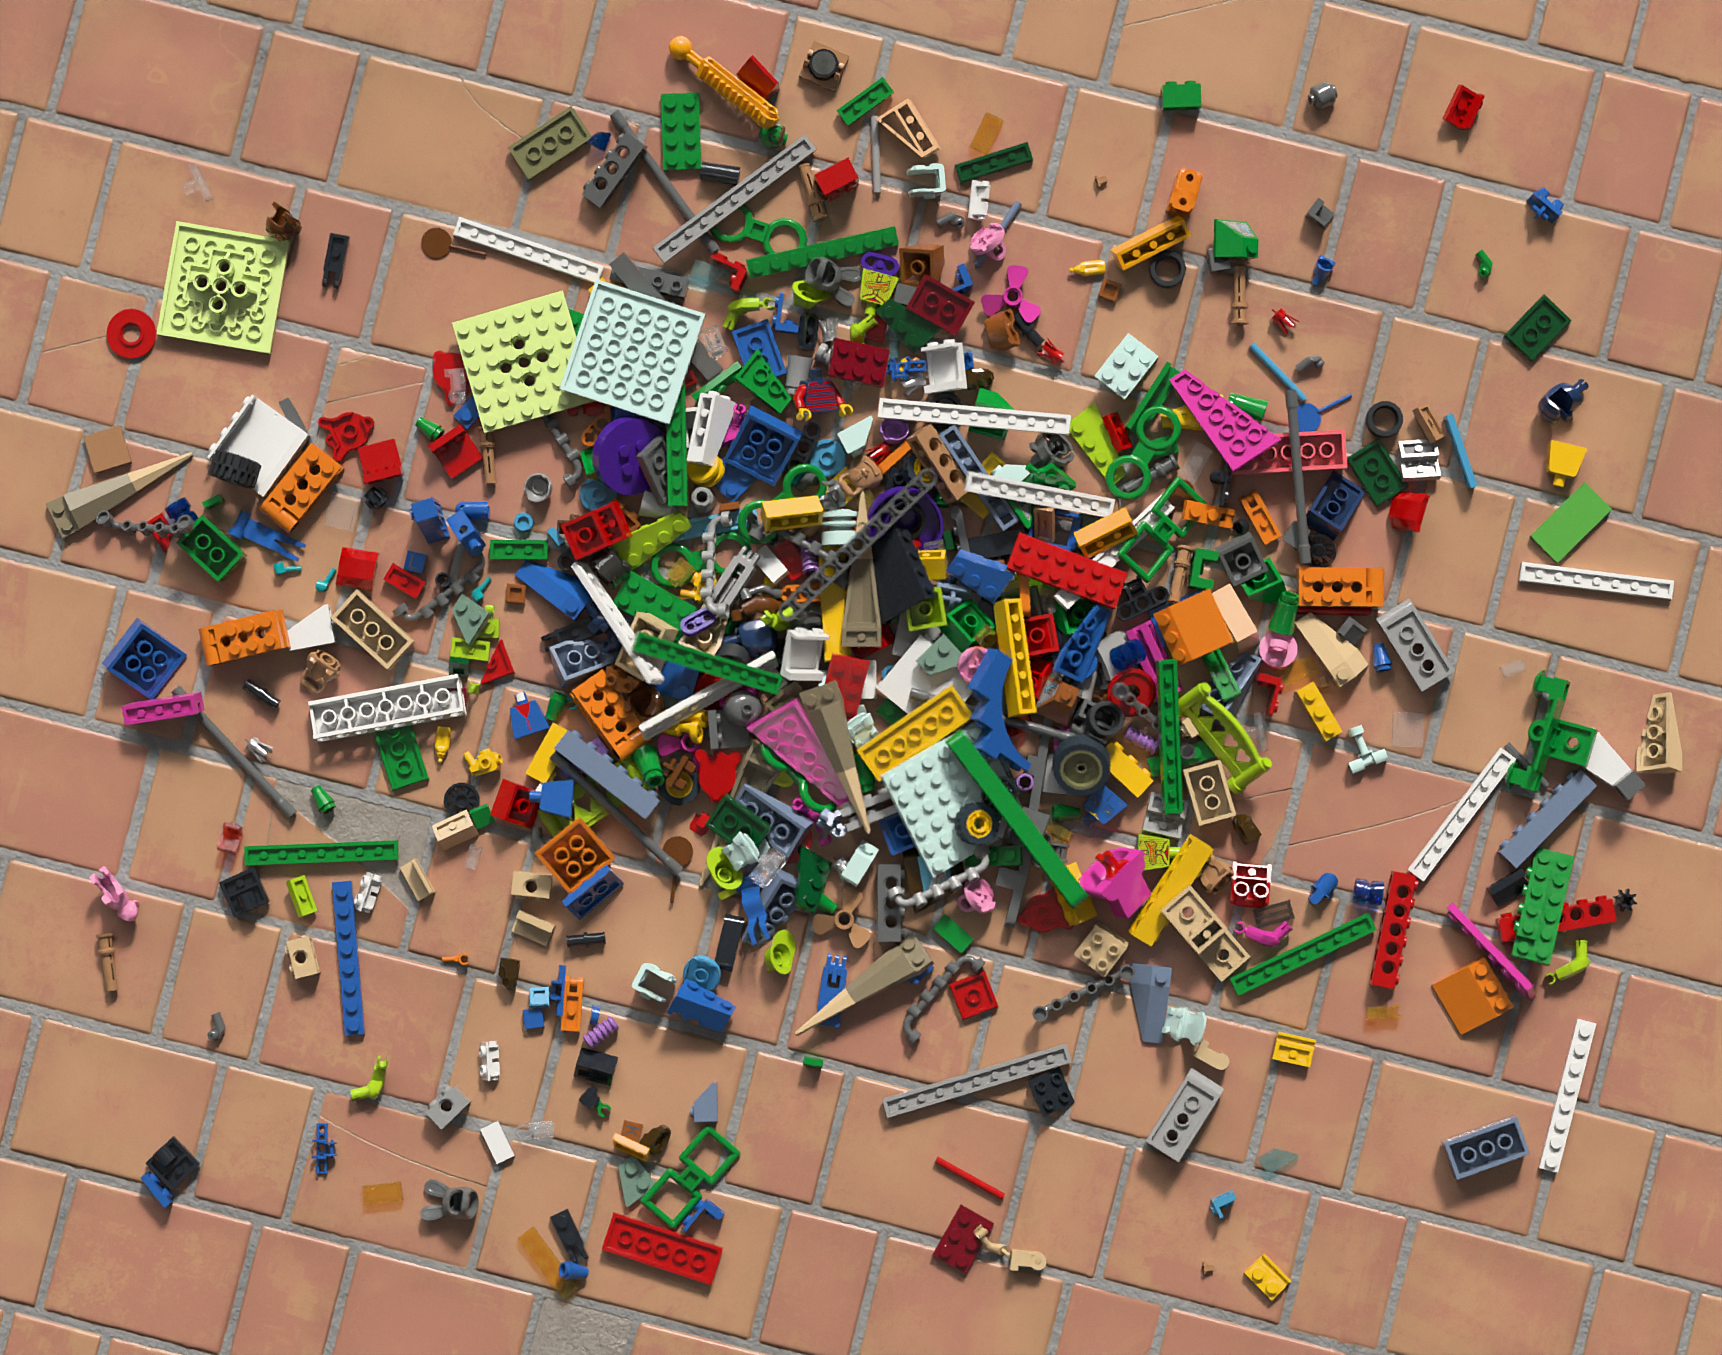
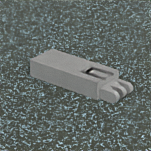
M743 546L739 554L733 557L714 586L715 597L713 605L715 607H718L719 603H728L729 610L731 611L740 597V591L745 589L757 571L755 565L761 557L759 554H756L751 559L754 551L750 550L745 555L748 548ZM739 566L741 567V569L739 570V572L737 571V575H739L740 577L738 578V580H736L732 577V575Z

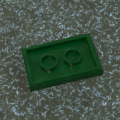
M1543 294L1506 332L1504 337L1532 362L1572 320Z
M1379 438L1347 457L1349 466L1375 507L1409 487L1407 482H1402L1400 471Z
M728 793L724 795L705 826L729 844L733 842L734 837L739 832L747 834L757 849H759L773 828Z

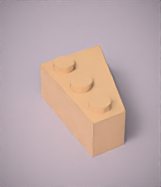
M909 98L876 118V120L924 159L941 149Z
M1228 584L1213 592L1212 595L1232 636L1233 642L1231 643L1235 644L1239 654L1259 644L1258 631L1232 586Z

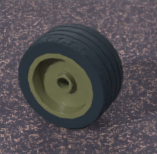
M1075 734L1066 738L1058 745L1053 756L1052 769L1056 782L1063 790L1072 795L1087 796L1097 792L1105 785L1110 774L1111 760L1106 746L1100 740L1087 734Z

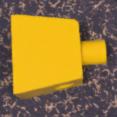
M1554 440L1548 442L1546 472L1554 474L1552 485L1564 487L1566 477H1576L1587 448Z

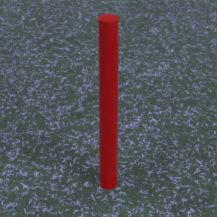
M1298 606L1296 614L1311 612L1316 615L1371 616L1372 610L1371 608Z
M936 1158L935 1164L996 1198L1003 1199L1005 1193L944 1159Z

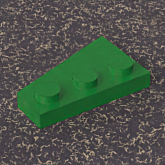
M759 349L753 353L734 378V380L778 415L792 399L772 372L769 364L761 356Z

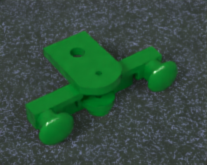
M1545 670L1539 671L1533 682V694L1537 698L1542 692L1549 694L1548 699L1550 703L1546 716L1533 722L1528 729V737L1535 750L1531 766H1528L1525 771L1519 769L1518 762H1513L1506 772L1505 785L1509 790L1516 784L1522 786L1521 788L1538 793L1548 757L1585 767L1589 763L1598 730L1560 720L1571 682L1554 677V679L1546 677ZM1572 738H1577L1578 740L1576 748L1569 747V741Z

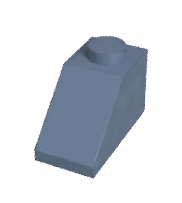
M713 1081L694 1101V1106H690L691 1117H694V1122L718 1121L717 1081Z

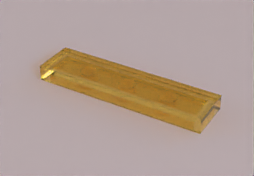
M534 1226L518 1237V1240L563 1300L580 1288L574 1279L564 1280L559 1276L561 1262Z

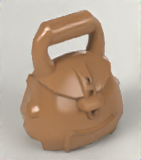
M861 455L851 461L850 468L839 477L838 482L847 497H855L866 489L878 487L883 476L881 470L870 457ZM849 478L850 482L857 488L856 491L853 492L843 479Z
M319 649L312 651L308 654L307 667L300 678L301 685L313 694L322 692L328 682L336 680L340 675L341 666L339 661L325 651ZM309 676L319 684V688L305 678Z
M1212 854L1211 859L1202 867V872L1199 876L1201 886L1204 891L1216 894L1229 883L1234 875V870L1227 861L1218 860Z

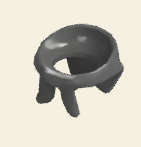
M831 479L830 481L821 482L824 486H828L827 494L819 498L820 502L823 503V509L838 510L847 505L844 493L837 480Z

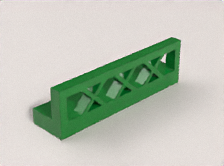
M1166 362L1125 426V429L1136 435V422L1142 412L1152 406H1162L1173 388L1169 380L1180 372L1173 368L1169 362ZM1156 414L1149 416L1145 420L1143 432L1146 431Z

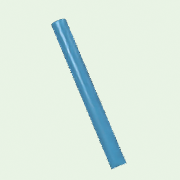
M1255 343L1249 347L1289 390L1296 389L1297 398L1301 402L1307 398Z

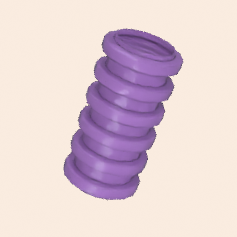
M800 547L803 574L810 577L819 568L818 556Z
M1132 725L1127 728L1123 736L1124 741L1128 740L1129 744L1134 743L1135 747L1137 745L1140 746L1139 749L1143 748L1145 752L1149 751L1151 755L1156 752L1159 746V739L1155 740L1154 736L1149 737L1148 733L1144 734V731L1140 732L1138 728L1134 729Z
M1023 773L1017 776L1015 783L1018 789L1027 791L1032 788L1034 780L1031 775ZM1022 776H1027L1030 779V785L1027 788H1022L1019 785V780Z
M608 1016L607 1020L602 1021V1024H597L598 1027H593V1031L589 1030L587 1035H583V1039L590 1048L594 1049L596 1044L599 1045L600 1041H605L604 1038H609L610 1034L613 1035L615 1030H619V1026L612 1017Z

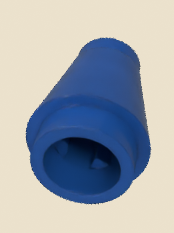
M1384 643L1373 645V668L1376 669L1377 673L1391 670L1392 662Z
M571 1261L562 1262L559 1266V1276L564 1280L586 1279L589 1274L587 1267Z

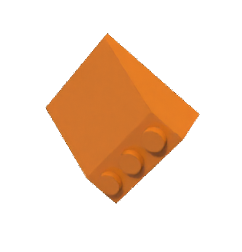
M1210 589L1153 614L1173 659H1177V667L1233 642Z
M578 817L535 852V855L568 893L577 890L584 881L594 876L600 868L608 866L615 860L612 852L581 817Z
M1484 956L1474 959L1432 984L1461 1035L1514 1007Z

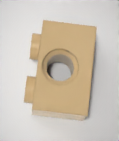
M514 871L511 894L515 895L516 899L527 900V896L535 897L534 901L546 902V898H551L553 875ZM533 881L537 884L535 892H530L527 889L528 882Z
M311 935L286 942L285 952L287 957L291 959L292 964L289 967L292 976L295 975V978L298 979L321 972ZM299 952H303L306 955L304 963L299 962L297 959Z

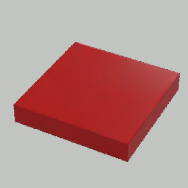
M985 970L949 984L962 1020L999 1007Z

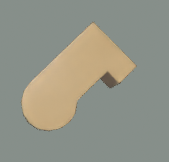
M1202 1038L1192 1055L1216 1069H1226L1229 1066L1228 1056L1208 1048L1209 1042Z
M1011 1249L1010 1270L1018 1271V1266H1028L1035 1270H1042L1046 1266V1258L1041 1252Z

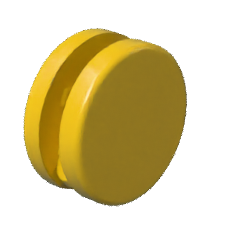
M718 456L713 466L697 465L689 462L687 466L689 478L699 487L710 488L716 485L722 479L725 472L724 462Z

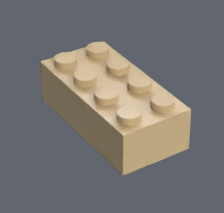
M357 589L331 616L332 620L387 670H391L416 642Z

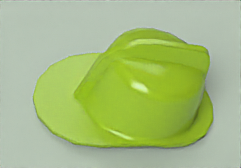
M805 280L796 281L792 285L794 306L811 309L818 302L832 297L828 292L818 291L810 287Z
M715 847L709 851L706 858L713 883L720 888L728 890L738 888L743 881L741 869L738 871L734 870L733 865L721 850L724 847Z
M778 931L774 936L772 946L765 951L764 960L768 971H777L783 975L790 972L796 944L793 935L789 931Z

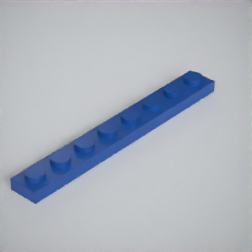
M352 881L332 882L345 1036L365 1034Z

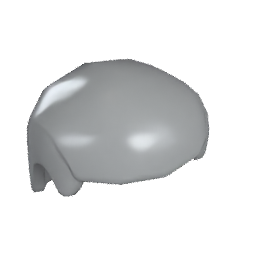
M532 474L525 481L524 492L529 501L539 503L546 501L551 496L553 485L545 474Z

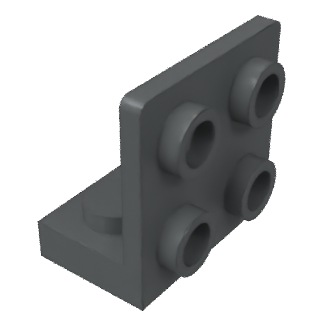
M723 710L708 711L711 749L747 747L750 745L749 730L747 728H736L730 725L723 714Z
M1020 805L1044 837L1051 817ZM1002 818L996 837L1025 848Z

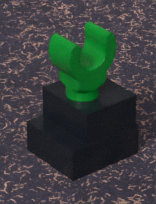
M592 1084L579 1097V1101L589 1110L595 1106L598 1109V1114L604 1117L605 1115L601 1112V1109L606 1107L608 1110H611V1106L600 1101V1097L596 1094L598 1089Z

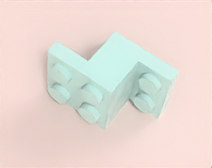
M1128 333L1094 377L1125 400L1158 358V355Z

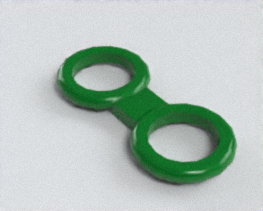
M746 204L739 208L746 219L745 227L739 234L734 236L724 235L716 226L710 230L712 235L722 243L734 244L741 242L747 237L761 242L765 253L771 254L775 252L770 246V235L778 227L789 226L795 229L799 235L798 247L807 245L806 232L800 223L789 218L776 219L770 224L753 219L752 212Z
M1152 406L1144 410L1138 417L1136 435L1139 443L1131 455H1123L1116 458L1108 466L1106 472V485L1116 498L1125 501L1135 500L1142 497L1149 489L1151 472L1148 463L1156 451H1165L1173 447L1181 434V422L1177 414L1171 409L1164 406ZM1153 414L1166 415L1172 421L1173 434L1164 443L1149 441L1143 432L1145 420ZM1124 463L1137 465L1143 473L1144 480L1142 486L1132 493L1120 491L1113 481L1115 470Z
M799 464L791 468L785 475L783 492L773 500L795 498L791 492V483L794 477L801 472H810L816 475L819 481V488L815 496L818 495V498L826 493L827 486H824L821 482L827 481V479L817 466ZM754 500L746 504L738 517V530L741 536L748 542L757 545L766 544L777 536L775 532L770 531L765 535L762 542H758L748 536L749 532L746 528L747 516L751 511L761 508L762 502L766 500Z
M724 532L716 536L715 549L724 540H735L742 547L746 546L748 548L745 555L752 550L749 542L738 533ZM669 543L654 554L651 559V572L654 579L660 585L667 588H679L686 585L694 576L695 571L706 569L707 562L703 563L702 551H707V549L691 552L686 546L678 543ZM669 551L682 553L688 561L686 574L676 581L665 579L658 569L660 558ZM716 561L714 562L715 572L722 575L725 568L720 567ZM738 566L732 577L737 576V571L739 572L741 567Z
M760 740V751L765 762L773 769L781 772L786 771L789 777L799 786L801 799L809 809L820 814L825 808L831 812L836 809L837 805L833 801L828 805H820L814 802L808 793L809 781L799 771L797 772L788 763H782L773 758L769 752L768 745Z

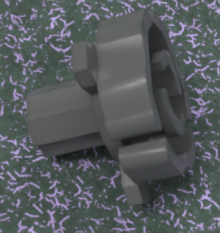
M1040 433L1037 435L1035 442L1029 444L1030 450L1035 453L1031 457L1030 463L1036 469L1045 467L1052 462L1065 473L1064 467L1072 462L1075 457L1073 452L1069 453L1073 450L1071 443L1060 434Z

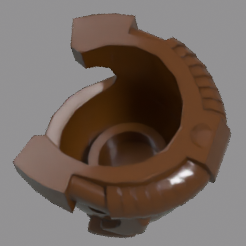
M274 201L272 206L276 213L272 217H267L265 230L270 236L283 242L293 235L299 234L302 226L300 221L294 218L287 209Z
M642 685L628 695L627 701L623 704V709L625 713H631L634 710L639 720L648 721L664 712L665 706L664 700L657 688L653 685Z

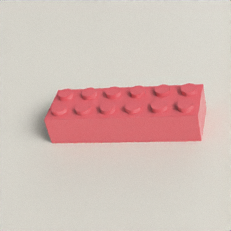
M1345 430L1299 432L1302 472L1345 470L1347 468ZM1275 433L1274 435L1282 439L1280 443L1236 472H1232L1231 476L1293 473L1289 433Z

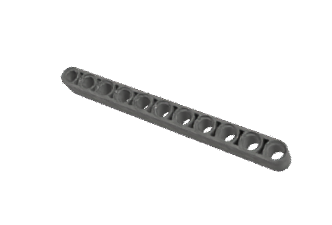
M928 468L921 470L779 606L780 617L785 621H790L807 607L935 485L937 481L935 472ZM925 473L933 475L931 482L925 483L922 478ZM910 487H918L919 493L916 496H910L908 493ZM901 499L905 502V506L899 510L894 507V504L897 500ZM883 513L891 515L889 522H881L880 517ZM874 526L877 529V533L874 536H868L866 534L868 527ZM855 540L863 542V546L860 549L852 547V543ZM841 553H846L849 559L847 562L841 563L838 560V556ZM826 567H833L835 573L832 576L825 575L824 570ZM819 580L821 586L818 589H812L810 587L811 581ZM799 593H804L807 599L805 602L800 603L796 600V596ZM784 607H791L793 613L790 616L783 615L782 610Z

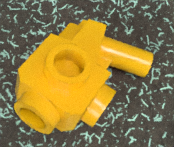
M695 572L691 579L694 585L693 590L681 589L680 597L695 599L701 604L705 599L701 598L700 591L701 588H706V581H702L701 572ZM715 578V580H714V586H715L716 583H717V579H716V578Z
M490 748L480 751V755L477 756L478 759L475 760L469 751L463 754L464 759L470 766L471 775L479 776L501 769V764H503L502 756L499 753L491 752Z

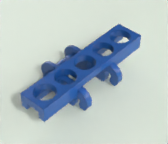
M906 356L908 362L896 363L895 357H891L892 362L887 363L888 370H886V374H892L891 378L894 382L900 378L907 381L908 373L926 372L927 362L925 360L911 361L910 356ZM904 364L903 371H900V366ZM919 364H923V368L917 367Z
M559 965L558 980H551L550 982L553 985V991L549 996L550 999L556 1000L555 1015L563 1016L566 965ZM557 985H560V995L556 994Z
M317 1123V1139H312V1142H317V1155L312 1156V1159L316 1158V1174H327L328 1156H331V1158L337 1156V1154H334V1144H337V1142H334V1140L328 1142V1123ZM322 1125L325 1126L324 1133L320 1132V1126ZM324 1135L325 1139H320V1136ZM320 1145H325L326 1150L324 1152L319 1150ZM320 1164H324V1171L319 1170Z

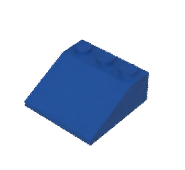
M750 406L723 461L775 486L800 440L802 431Z
M136 618L102 664L107 670L149 699H154L187 654L145 622Z

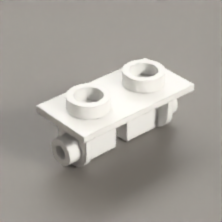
M972 180L968 218L983 221L988 216V202H985V199H989L991 188L989 181L980 182Z
M367 871L366 875L362 877L360 893L356 895L354 900L357 910L367 913L373 910L377 897L370 894L371 892H379L382 876L374 874L373 877V874Z
M481 1041V1046H479L478 1050L482 1065L479 1068L482 1080L490 1081V1077L491 1080H498V1076H500L499 1062H492V1059L499 1058V1045H497V1041H489V1045L488 1042Z

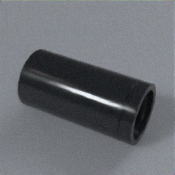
M702 161L701 181L734 186L739 183L740 167Z

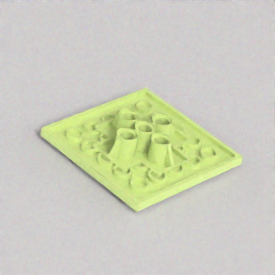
M176 221L157 335L271 354L291 241L284 240L280 242L272 237ZM224 263H229L230 265L227 272L221 271V266ZM201 279H207L208 283L204 288L199 287ZM226 282V289L219 291L218 284ZM240 285L245 286L243 294H237V287ZM217 301L223 302V307L220 310H215L214 308Z
M563 290L452 323L485 434L595 402V400L560 389L577 338ZM522 340L524 347L519 350L515 349V342ZM541 353L548 355L546 362L538 361V356ZM525 358L530 361L529 366L526 368L520 367V361ZM510 364V372L502 373V366ZM534 377L535 383L532 386H526V378Z

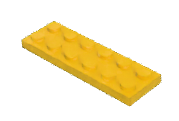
M951 684L859 747L857 752L876 779L881 781V775L929 748L969 721L972 712Z

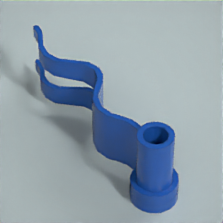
M243 510L240 511L234 526L230 527L228 531L229 535L240 540L245 537L298 562V557L284 549L274 540L305 548L306 544L250 519L251 514Z
M760 871L753 872L751 876L743 878L741 885L736 888L738 892L742 893V905L749 920L747 929L752 945L756 944L754 925L757 922V918H759V926L766 940L770 939L766 927L767 914L760 898V886L764 885V878Z

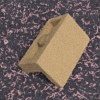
M467 810L432 825L437 841L444 850H448L479 835Z
M418 858L400 867L418 901L435 892Z
M519 910L512 932L546 946L556 925Z

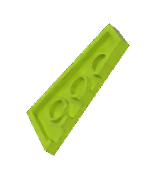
M1094 402L1071 420L1070 434L1106 479L1108 466L1119 456L1112 445V440L1104 427V422ZM1120 465L1114 472V484L1127 475L1123 465Z
M681 510L657 519L652 524L641 526L640 529L631 532L632 537L610 547L627 567L633 571L690 529L692 523Z

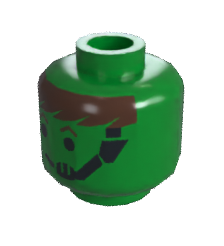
M776 124V126L774 125L769 129L761 127L758 138L761 139L763 145L778 149L781 144L785 145L788 134L785 133L786 129L783 125Z

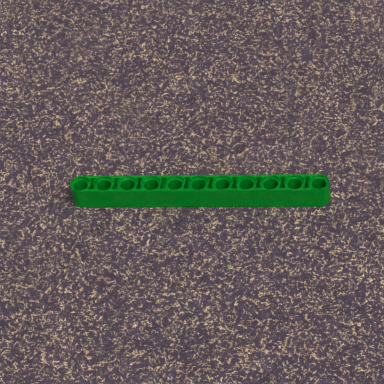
M959 730L945 741L946 745L1069 906L1074 909L1089 898L1082 886L964 732Z

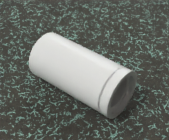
M867 660L870 661L861 699H877L876 660Z

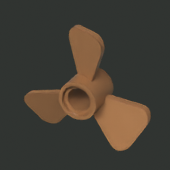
M849 887L845 888L842 892L843 910L838 911L835 916L814 915L812 918L814 932L821 935L835 926L840 929H847L852 945L855 948L862 947L870 939L871 934L868 930L853 923L854 916L852 911L863 899V894L858 890ZM842 914H847L850 917V922L846 925H842L839 922V916Z

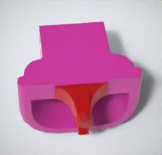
M1116 848L1105 851L1103 854L1098 853L1094 863L1081 875L1078 882L1087 895L1107 900L1114 916L1127 919L1151 895L1142 877V872L1145 868V852L1142 850Z

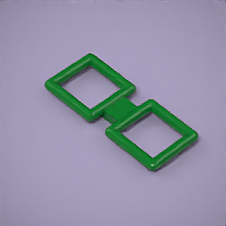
M1176 477L1152 507V513L1158 518L1155 525L1151 527L1146 521H1142L1136 528L1138 534L1127 539L1117 552V556L1146 583L1152 580L1173 553L1174 548L1168 543L1171 536L1175 534L1180 539H1183L1196 523L1188 520L1180 529L1161 511L1164 504L1178 487L1193 501L1207 504L1180 477ZM1143 531L1164 549V552L1147 573L1126 554Z
M706 1125L679 1155V1160L687 1167L680 1175L671 1168L667 1169L641 1198L640 1202L669 1228L675 1229L702 1199V1194L695 1189L702 1180L709 1186H713L741 1153L713 1127ZM708 1134L731 1153L712 1176H709L688 1158ZM669 1178L674 1180L692 1196V1199L673 1220L650 1201Z

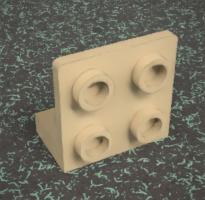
M1097 920L1091 932L1074 955L1105 977L1127 949L1129 942Z

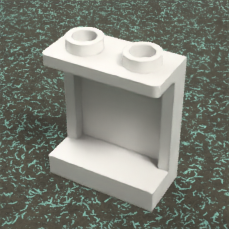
M955 339L944 340L943 344L938 345V342L927 343V347L921 348V352H926L930 383V385L924 386L925 394H938L967 389L962 343L955 342Z
M804 628L788 630L780 675L788 680L823 681L824 673L819 671L818 668L823 640H829L830 636L819 628H813L812 631H807Z

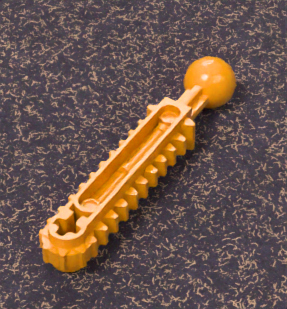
M677 36L670 41L668 49L674 59H686L697 68L695 75L712 87L762 128L769 129L774 125L776 126L780 119L777 108L768 103L710 56L704 59L692 50V44L688 38Z

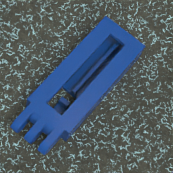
M828 954L826 967L824 966L817 1012L845 989L847 956H843L842 963H838L839 955H835V962H831L832 954ZM830 974H832L831 982L836 983L837 975H839L837 988L829 987ZM841 1012L818 1025L839 1027Z

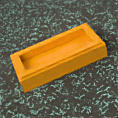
M615 1133L612 1138L614 1148L642 1161H649L651 1157L649 1148Z

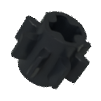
M373 486L364 495L367 499L364 503L370 509L375 507L379 510L388 501L385 498L387 493L382 487L377 489Z
M1628 888L1625 890V893L1618 889L1619 894L1613 896L1616 899L1614 907L1620 906L1621 912H1624L1625 908L1632 911L1631 906L1637 904L1634 901L1636 894H1629L1630 889ZM1623 896L1629 898V899L1626 901L1627 904H1624V903L1621 902V901L1624 900V899H1623Z

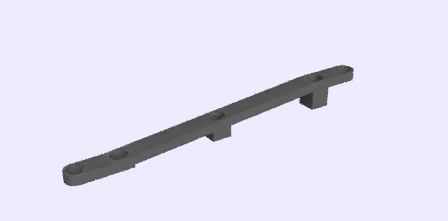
M1063 632V645H1061L1062 649L1066 645L1069 636L1065 635ZM1059 654L1056 655L1054 659H1052L1053 668L1055 666ZM1052 668L1049 677L1059 680L1060 674L1055 673ZM1043 716L1042 725L1051 728L1052 720ZM1040 735L1037 756L1028 754L1026 760L1031 766L1028 771L1023 770V773L1033 775L1034 784L1031 788L1028 808L1038 811L1050 739V737ZM1023 847V865L1018 866V871L999 866L995 885L1013 889L1004 927L1014 929L1030 864L1031 855Z

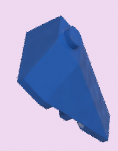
M526 560L515 574L574 621L585 610L584 607L592 601V597L579 577Z
M1099 605L1093 607L1060 651L1053 668L1055 673L1071 680L1084 682L1111 611Z

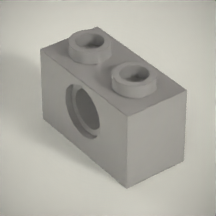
M456 1085L452 1088L450 1086L446 1087L441 1092L443 1097L438 1101L434 1099L427 1106L429 1110L426 1114L441 1130L471 1102ZM443 1101L451 1102L452 1109L450 1111L443 1109Z

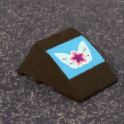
M916 846L902 852L911 898L919 892L929 890L933 885L941 884L950 877L958 876L965 872L963 861L933 878L930 876ZM966 880L961 882L962 887H964ZM951 888L944 890L945 895L942 898L935 900L932 896L926 899L927 904L921 908H917L916 904L913 905L914 915L955 891H952Z

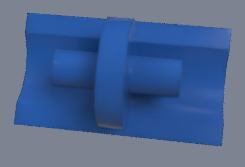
M1544 187L1538 191L1536 190L1526 202L1532 206L1531 209L1536 213L1533 217L1535 220L1540 216L1542 219H1548L1553 223L1563 213L1561 210L1564 204L1557 199L1551 203L1547 199L1550 193Z

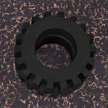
M216 450L208 473L220 480L251 489L255 488L262 466L249 458L223 450Z

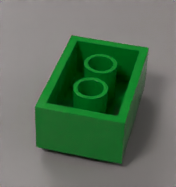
M201 515L195 521L191 533L185 534L176 542L220 583L247 556L237 544L204 515Z

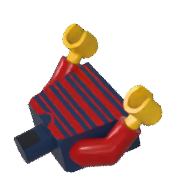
M821 368L810 369V380H801L793 396L796 412H799L796 418L799 421L805 418V421L809 420L811 413L837 411V408H840L839 416L842 418L846 416V412L849 416L853 413V408L848 404L845 405L843 397L832 380L822 379Z

